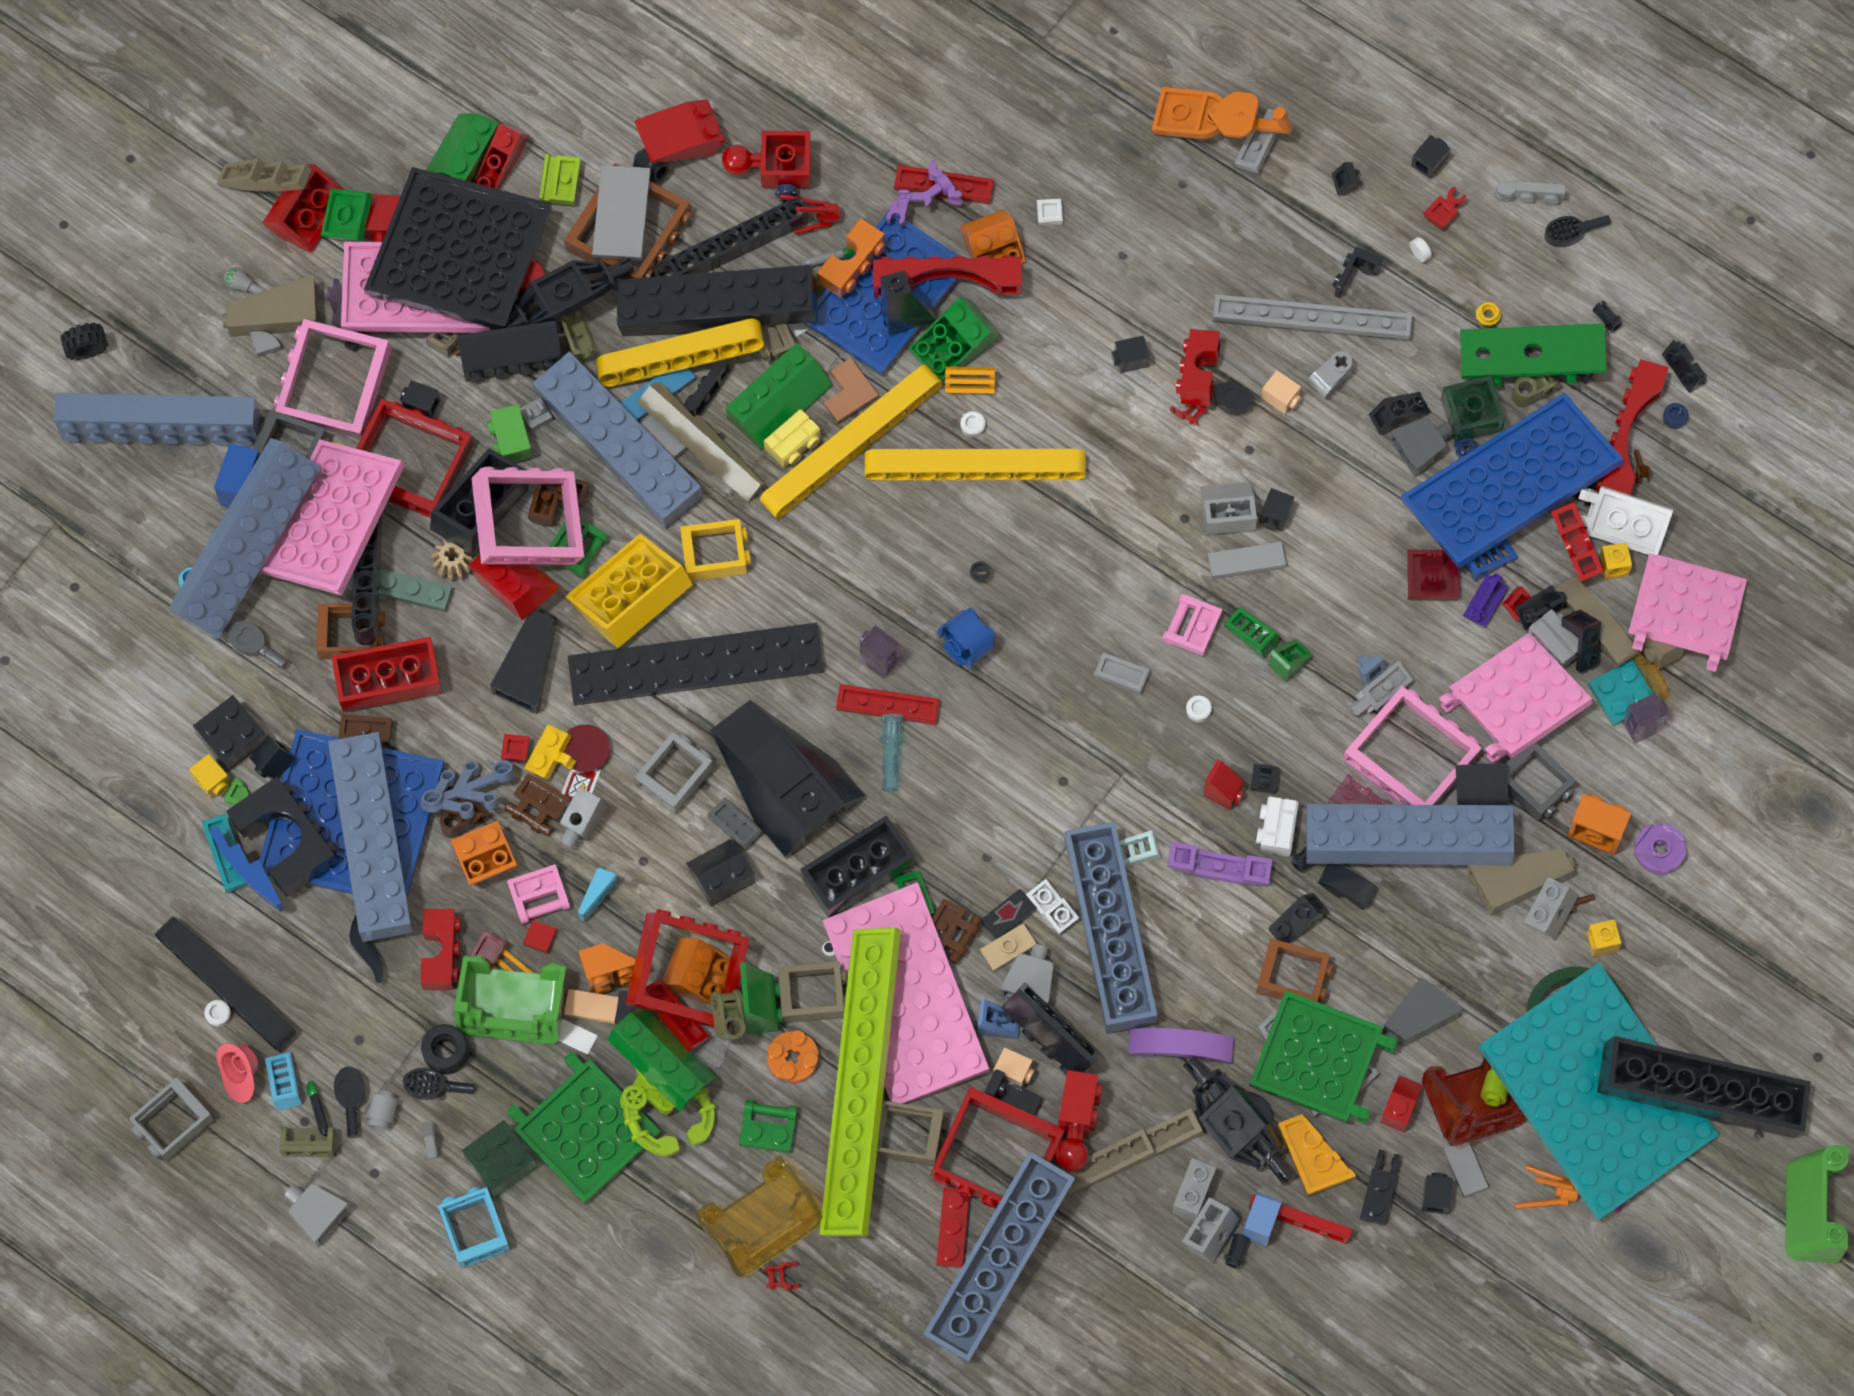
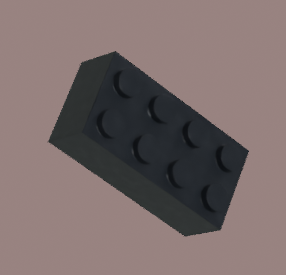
M490 448L485 451L431 511L430 530L470 554L479 546L472 477L484 467H494L495 470L516 467L518 470L527 471ZM489 483L494 528L528 491L529 484Z
M886 815L800 869L801 879L826 916L830 918L915 866V856Z

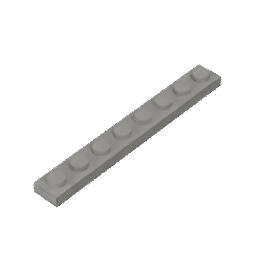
M1215 294L1213 321L1404 340L1410 339L1412 313Z

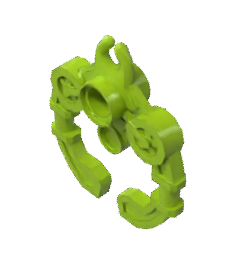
M636 1069L638 1073L633 1085L624 1089L620 1098L625 1119L624 1124L626 1127L629 1126L633 1135L631 1137L632 1141L637 1142L647 1151L663 1157L674 1155L679 1152L677 1139L672 1136L655 1139L649 1135L648 1130L642 1131L638 1123L642 1120V1117L638 1113L643 1110L646 1102L651 1103L658 1112L664 1115L670 1114L675 1106ZM707 1088L694 1099L699 1100L702 1108L699 1110L701 1122L691 1126L686 1134L687 1140L693 1147L704 1143L713 1128L714 1111L717 1107L711 1103Z

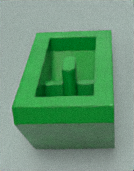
M1294 639L1272 650L1268 666L1287 682L1314 655L1297 639Z

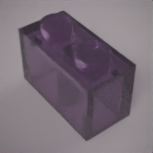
M876 625L871 631L866 630L860 637V661L882 678H885L900 661L899 643Z
M1653 693L1628 706L1622 723L1635 744L1662 731L1668 715L1667 705L1663 699H1659L1656 693Z

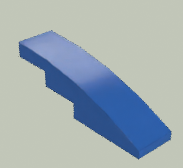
M218 826L209 830L223 856L238 876L260 898L279 912L284 911L285 909L260 861L257 860L249 864L239 843L229 847Z

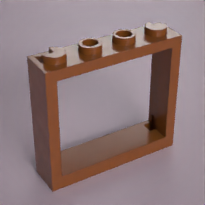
M650 181L648 195L676 209V212L638 271L630 272L619 279L654 277L656 264L666 259L668 248L671 244L674 245L680 236V229L683 225L686 226L689 223V218L692 215L689 201ZM598 187L564 242L566 251L590 262L602 260L606 266L610 267L619 261L616 259L593 258V247L583 243L596 222Z

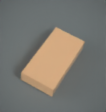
M569 989L564 1016L615 1024L618 997Z

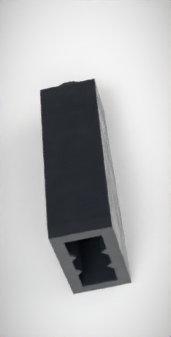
M905 270L880 277L882 315L889 335L936 321L930 299Z
M534 610L527 616L490 684L492 694L535 714H538L556 630L555 620L550 613L544 610Z

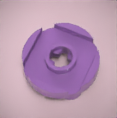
M1651 824L1643 828L1638 834L1635 841L1634 856L1645 870L1664 876L1676 870L1682 864L1686 855L1685 839L1682 833L1670 824ZM1663 843L1666 853H1656V848L1653 845L1659 846Z

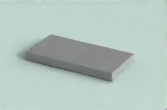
M601 165L592 251L593 258L624 260L628 257L633 261H642L650 168Z

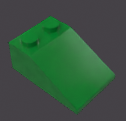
M740 963L747 1034L778 1032V1023H783L781 1007L776 1008V998H780L779 983H774L773 974L748 963Z

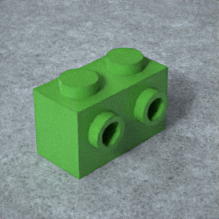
M519 404L490 411L491 421H487L490 435H496L497 443H493L495 452L514 463L533 458Z

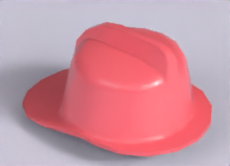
M230 1043L223 1044L217 1050L216 1057L225 1090L234 1101L245 1103L254 1094L253 1075L258 1069L257 1057L245 1043L238 1046Z

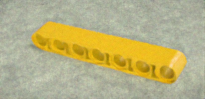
M746 319L601 355L596 360L598 381L604 387H613L759 351L764 346L761 323L756 319Z

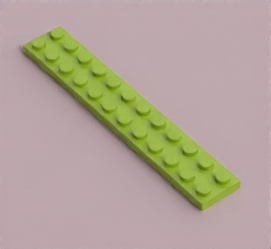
M896 927L853 929L819 1235L824 1237L868 1236L901 930Z

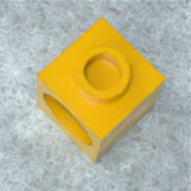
M1627 542L1602 546L1599 561L1604 571L1602 572L1604 580L1629 576L1632 563Z
M207 754L189 769L192 778L211 799L222 795L228 789V785L231 784L228 775L210 754Z
M1615 919L1589 925L1586 934L1593 958L1619 951L1621 940Z

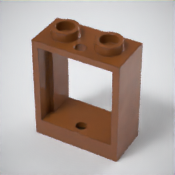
M352 603L318 604L316 651L319 660L332 659L331 655L385 645L384 635H381V627H385V612H381L380 606L378 613V636L376 641L372 643V647H330L331 618H352Z
M1270 938L1256 994L1282 1000L1286 990L1323 1003L1327 988L1323 987L1322 984L1324 977L1330 978L1333 964L1329 963L1330 954ZM1278 952L1321 963L1313 994L1270 983Z

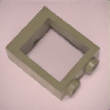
M840 961L778 967L783 1023L844 1017L846 994L842 993V985H847L846 969L840 970ZM834 973L837 1005L792 1009L789 977Z
M883 1100L877 1157L934 1166L940 1143L944 1110ZM888 1114L931 1121L926 1155L882 1148Z

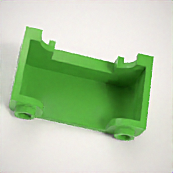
M463 956L454 1007L456 1028L460 1029L465 1036L540 1044L557 1043L561 1029L567 974L566 966L549 963L542 967L540 974L490 969L489 962L482 956Z
M1828 1146L1798 1156L1788 1164L1786 1170L1785 1249L1791 1259L1804 1262L1838 1264L1847 1251L1848 1234L1845 1227L1836 1222H1827V1182L1831 1175L1839 1174L1848 1164L1849 1146Z

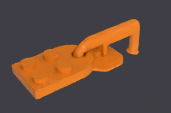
M1162 87L1151 130L1153 134L1208 139L1220 132L1226 137L1243 138L1248 136L1252 130L1290 134L1293 127L1285 108L1281 106L1273 111L1272 116L1275 120L1256 118L1259 102L1257 97L1251 93L1233 92L1223 99L1218 94L1209 91Z

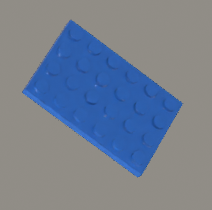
M886 213L875 227L884 233L886 247L879 257L875 256L873 260H878L882 257H890L892 259H903L905 257L928 259L932 256H938L942 259L959 256L906 220L904 226L899 227V217H893L891 223L888 224ZM872 260L865 275L861 274L858 277L854 289L850 293L846 292L842 299L826 289L817 300V322L803 324L883 376L920 327L888 334L882 315L881 297H874ZM959 278L932 279L917 285L930 299L934 311Z

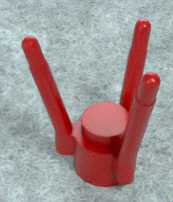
M780 194L779 196L785 200L801 198L807 204L817 206L796 207L798 212L816 213V218L818 221L821 220V223L796 229L794 234L820 228H830L831 223L839 221L840 210L837 203Z

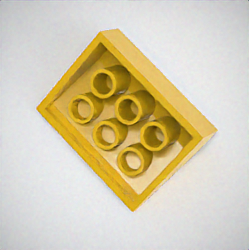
M640 533L565 597L607 641L618 649L693 584L680 563Z

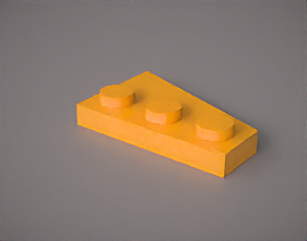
M1303 1114L1278 1123V1128L1307 1197L1356 1178V1174L1343 1163L1341 1157L1329 1147Z

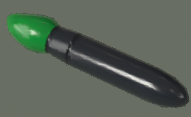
M310 1080L307 1083V1094L310 1097L319 1132L322 1136L326 1137L328 1135V1124L319 1097V1090L314 1082Z

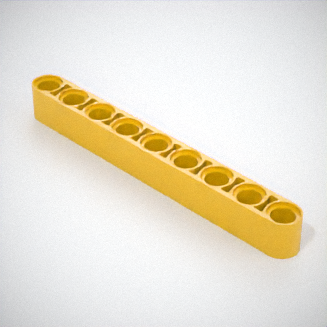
M926 364L921 365L761 495L759 501L776 519L781 518L936 393L943 382Z
M871 449L864 453V477L874 481L1080 480L1086 477V452L1081 449Z

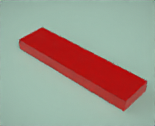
M898 165L894 190L925 192L936 184L935 181L929 180V169ZM942 171L952 182L955 191L959 190L962 193V197H960L962 201L990 205L994 179ZM940 192L936 197L948 198V194L944 195Z
M840 684L836 710L936 725L940 699Z
M1254 1194L1252 1195V1198H1251V1201H1250V1205H1249L1250 1211H1251L1253 1202H1254L1255 1197H1256V1195H1254ZM1282 1204L1276 1220L1345 1244L1349 1242L1352 1233L1351 1228Z

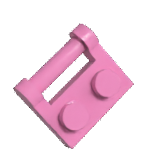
M1181 594L1178 599L1179 606L1168 631L1164 632L1161 639L1169 645H1176L1203 656L1220 619L1222 609ZM1188 608L1195 609L1184 636L1177 635Z
M556 864L507 880L521 924L528 923L529 919L559 909H563V911L570 909ZM554 893L558 894L559 899L527 910L524 908L523 904Z

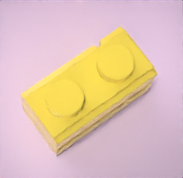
M799 410L764 440V449L783 468H786L789 464L793 466L801 459L802 453L807 448L812 450L818 445L821 437L820 428L802 410Z

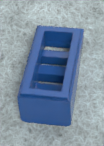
M1506 538L1465 564V567L1474 581L1485 577L1486 574L1488 575L1518 559V556ZM1503 545L1509 556L1504 557L1499 547ZM1494 550L1500 560L1496 561L1491 551ZM1484 555L1488 556L1489 560L1491 561L1490 564L1486 562V560L1483 557ZM1479 559L1483 567L1480 568L1475 560Z

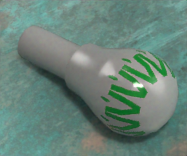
M229 268L224 274V282L229 288L244 292L249 291L252 294L266 291L254 284L253 280L240 268Z

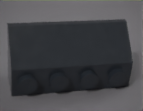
M556 321L457 335L466 382L479 383L489 378L505 379L509 375L520 374L526 376L536 371H547L562 358Z
M1025 982L1001 1007L1004 1010L1003 1015L1012 1024L1017 1022L1023 1028L1021 1032L1032 1042L1036 1040L1042 1046L1040 1049L1042 1053L1051 1060L1055 1058L1061 1064L1059 1068L1066 1075L1067 1070L1083 1073L1100 1054Z

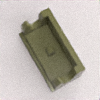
M577 309L574 311V314L566 315L559 319L570 352L581 364L596 360L599 355L580 310Z
M281 1127L279 1151L283 1157H335L336 1128L328 1127V1135L324 1137L318 1128Z

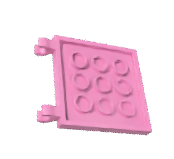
M1649 553L1628 633L1635 635L1632 649L1642 651L1645 638L1709 655L1706 669L1716 672L1719 660H1727L1747 579Z
M1530 633L1449 687L1450 693H1446L1439 698V701L1442 703L1440 707L1446 714L1461 704L1496 742L1485 749L1488 753L1486 758L1491 763H1496L1506 754L1511 759L1592 704V698Z

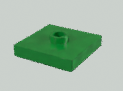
M331 189L321 236L331 239L362 242L373 194Z

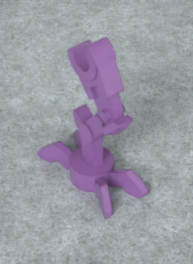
M931 160L929 164V180L935 181L936 184L925 192L899 190L898 194L900 196L896 201H893L887 213V223L890 224L893 217H899V227H903L909 202H925V208H928L931 204V199L940 192L944 195L948 194L949 204L961 206L962 200L960 197H962V193L959 190L955 191V187L942 171L938 170L935 161Z

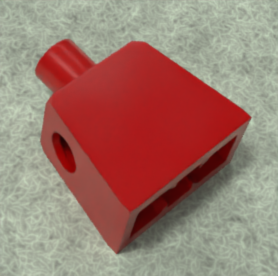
M372 195L364 239L372 240V242H383L401 195Z

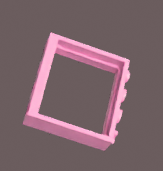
M303 319L302 326H298L295 333V340L297 342L295 348L289 352L288 363L290 365L288 371L282 375L281 386L283 387L281 394L275 398L274 409H276V412L325 428V430L361 439L370 422L392 346L388 340ZM311 332L376 348L353 424L288 407Z
M484 467L472 477L481 564L576 565L584 558L574 471H565L563 468H556L551 471H542L541 468H530L525 471L518 470L516 467L504 470ZM489 483L561 484L568 547L496 546Z
M1401 686L1344 753L1343 760L1400 805H1438L1456 784L1455 768L1424 802L1359 751L1402 701L1467 752L1457 765L1473 764L1480 756L1482 748L1474 737L1463 734L1459 726L1452 720H1445L1434 706L1426 705L1422 702L1415 691L1407 690Z

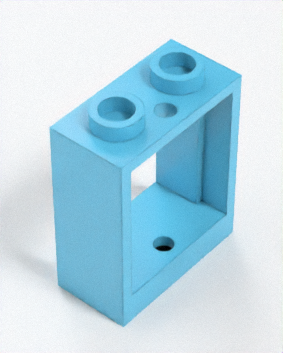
M481 1187L472 1188L467 1191V1195L459 1198L451 1196L444 1199L442 1204L437 1205L461 1269L510 1251L487 1187L483 1189ZM486 1202L498 1237L461 1251L448 1215Z

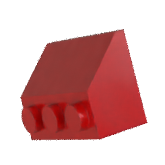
M307 164L312 170L304 189L282 191L262 223L279 238L307 252H312L321 238L331 189H344L317 165Z
M480 555L468 564L477 581L521 620L525 619L560 589L554 581L534 564H481Z

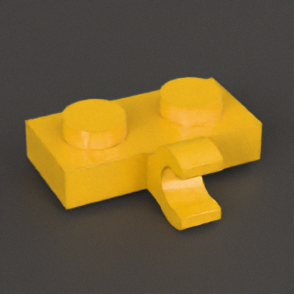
M547 724L524 769L547 781L557 763L572 770L577 761L563 753L572 736Z

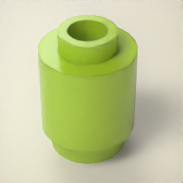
M1491 1067L1485 1077L1481 1098L1490 1106H1499L1506 1102L1509 1092Z

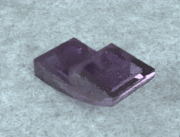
M334 278L332 287L329 286L327 290V301H330L333 311L332 325L341 328L342 285L339 279Z

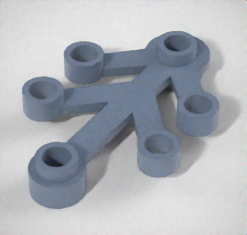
M506 760L498 761L493 765V773L469 782L470 779L480 773L479 765L476 761H467L463 765L464 770L457 782L455 773L452 770H445L440 774V781L436 788L428 790L422 795L421 807L428 813H436L442 809L459 812L460 817L463 819H469L474 816L473 804L471 802L459 803L451 800L460 798L481 802L484 808L494 809L498 806L497 795L493 792L483 793L475 790L497 781L501 784L509 783L514 776L512 764ZM455 785L452 790L445 792L447 787Z

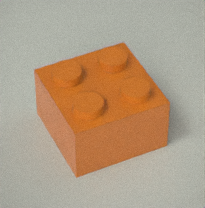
M1583 794L1567 837L1615 856L1631 813L1621 805H1610L1603 802L1602 798L1596 795Z

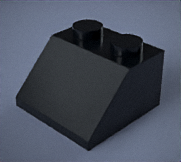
M731 839L686 863L711 907L755 883L753 870L743 853Z

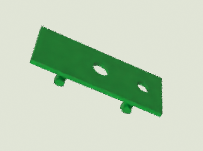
M1604 323L1460 330L1462 379L1492 378V387H1502V377L1566 375L1567 384H1576V374L1607 373ZM1530 346H1537L1542 350V354L1537 358H1529L1524 354V351ZM1480 350H1487L1490 352V356L1480 359L1476 356V353Z

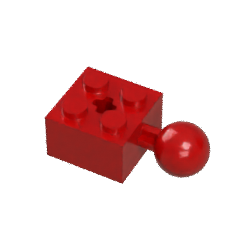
M761 131V153H751L743 145H732L724 151L722 165L729 174L734 176L744 175L751 167L761 168L762 188H777L778 185L792 184L796 188H810V131Z
M1067 1070L1058 1127L1065 1130L1063 1134L1067 1135V1139L1059 1143L1055 1152L1058 1165L1066 1171H1078L1088 1161V1149L1082 1140L1083 1138L1089 1139L1090 1131H1095L1098 1109H1094V1106L1100 1105L1102 1084H1098V1075Z

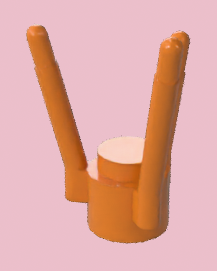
M1530 1165L1525 1166V1169L1550 1178L1536 1177L1535 1181L1554 1186L1555 1196H1558L1559 1199L1516 1203L1514 1205L1515 1208L1551 1205L1568 1206L1569 1201L1576 1202L1578 1192L1567 1177H1562Z

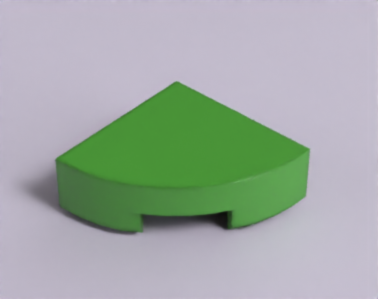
M234 778L224 797V802L234 806L249 796L243 782Z

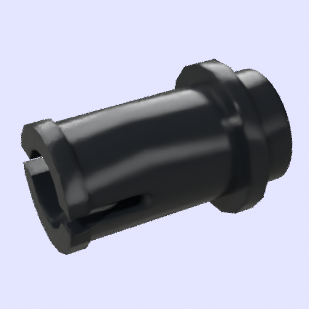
M1605 301L1596 304L1592 310L1605 324L1606 330L1615 332L1623 324L1621 321L1622 317L1616 315Z
M1306 847L1298 855L1295 854L1291 861L1293 867L1299 872L1307 871L1310 868V864L1306 863Z
M1238 1233L1233 1235L1229 1252L1224 1255L1225 1265L1234 1269H1240V1266L1245 1262L1243 1257L1250 1238Z

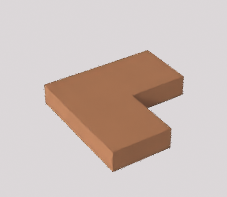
M851 358L830 370V374L842 391L825 401L824 406L837 424L879 398L877 392Z

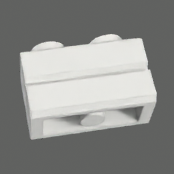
M1268 797L1267 805L1262 804L1260 819L1264 820L1263 829L1258 828L1256 843L1261 844L1260 852L1290 856L1298 801Z

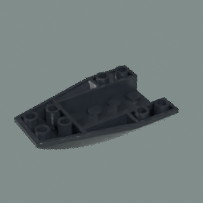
M751 700L747 701L710 730L754 822L785 858L806 843L805 837L840 809L847 812L865 798L861 790L832 757Z

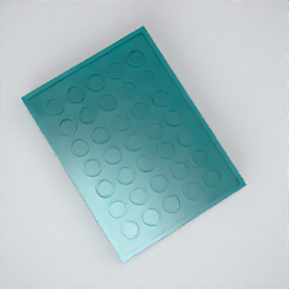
M1600 963L1581 974L1477 1046L1597 1220L1603 1218L1719 1135L1708 1118L1597 1093L1605 1041L1618 1036L1656 1045Z

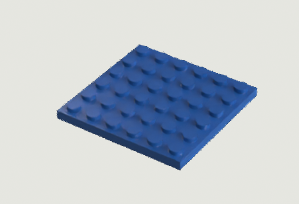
M296 729L290 750L296 759L284 772L281 783L286 781L294 792L291 795L296 803L298 801L303 803L308 811L306 817L310 822L313 820L317 822L323 831L320 836L324 841L329 839L337 850V853L334 854L337 863L306 884L353 894L328 741L340 738ZM383 748L408 897L431 813L425 812L422 809L420 802L422 795L426 791L436 788L440 781V774L443 772L444 761ZM284 819L270 821L259 859L267 876H271L269 869L290 856L300 844L301 829L291 821Z

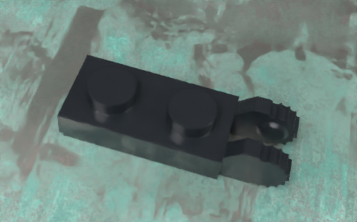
M727 359L711 362V370L707 376L704 375L700 379L695 393L689 395L686 399L684 407L692 416H701L728 377L730 367Z
M1379 1149L1375 1167L1371 1171L1360 1220L1385 1226L1398 1174H1396L1400 1155L1394 1154L1392 1157L1390 1172L1382 1171L1380 1168L1385 1154L1384 1150Z

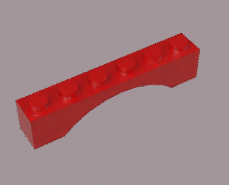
M1005 255L1002 258H991L990 256L966 258L964 256H955L948 259H942L938 256H932L928 259H917L916 257L892 259L890 257H882L878 260H873L874 297H881V276L904 270L916 284L939 278H959L978 283L996 295H1022L1021 257Z
M1640 359L1638 367H1632L1629 381H1632L1633 384L1631 389L1626 388L1622 400L1623 403L1627 404L1624 411L1619 410L1615 423L1620 425L1618 433L1612 432L1609 442L1623 458V464L1600 478L1595 490L1600 491L1601 486L1628 495L1631 494L1636 476L1628 456L1627 439L1629 430L1638 415L1660 398L1669 367Z

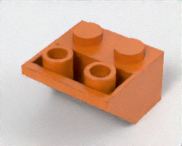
M1005 209L960 226L966 249L971 258L979 256L1002 258L1005 255L1021 257V263L1026 262L1013 217Z
M498 821L450 840L470 886L517 867Z
M680 937L664 975L663 982L678 995L711 1006V994L716 991L722 994L730 958L699 938Z
M604 943L578 951L590 993L603 994L610 991L611 987L630 985L636 959Z

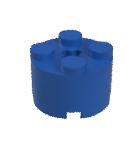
M973 608L960 611L938 628L939 639L943 636L946 641L943 647L960 666L967 664L966 668H970L994 649L993 639L996 637L995 633L989 626L983 625Z

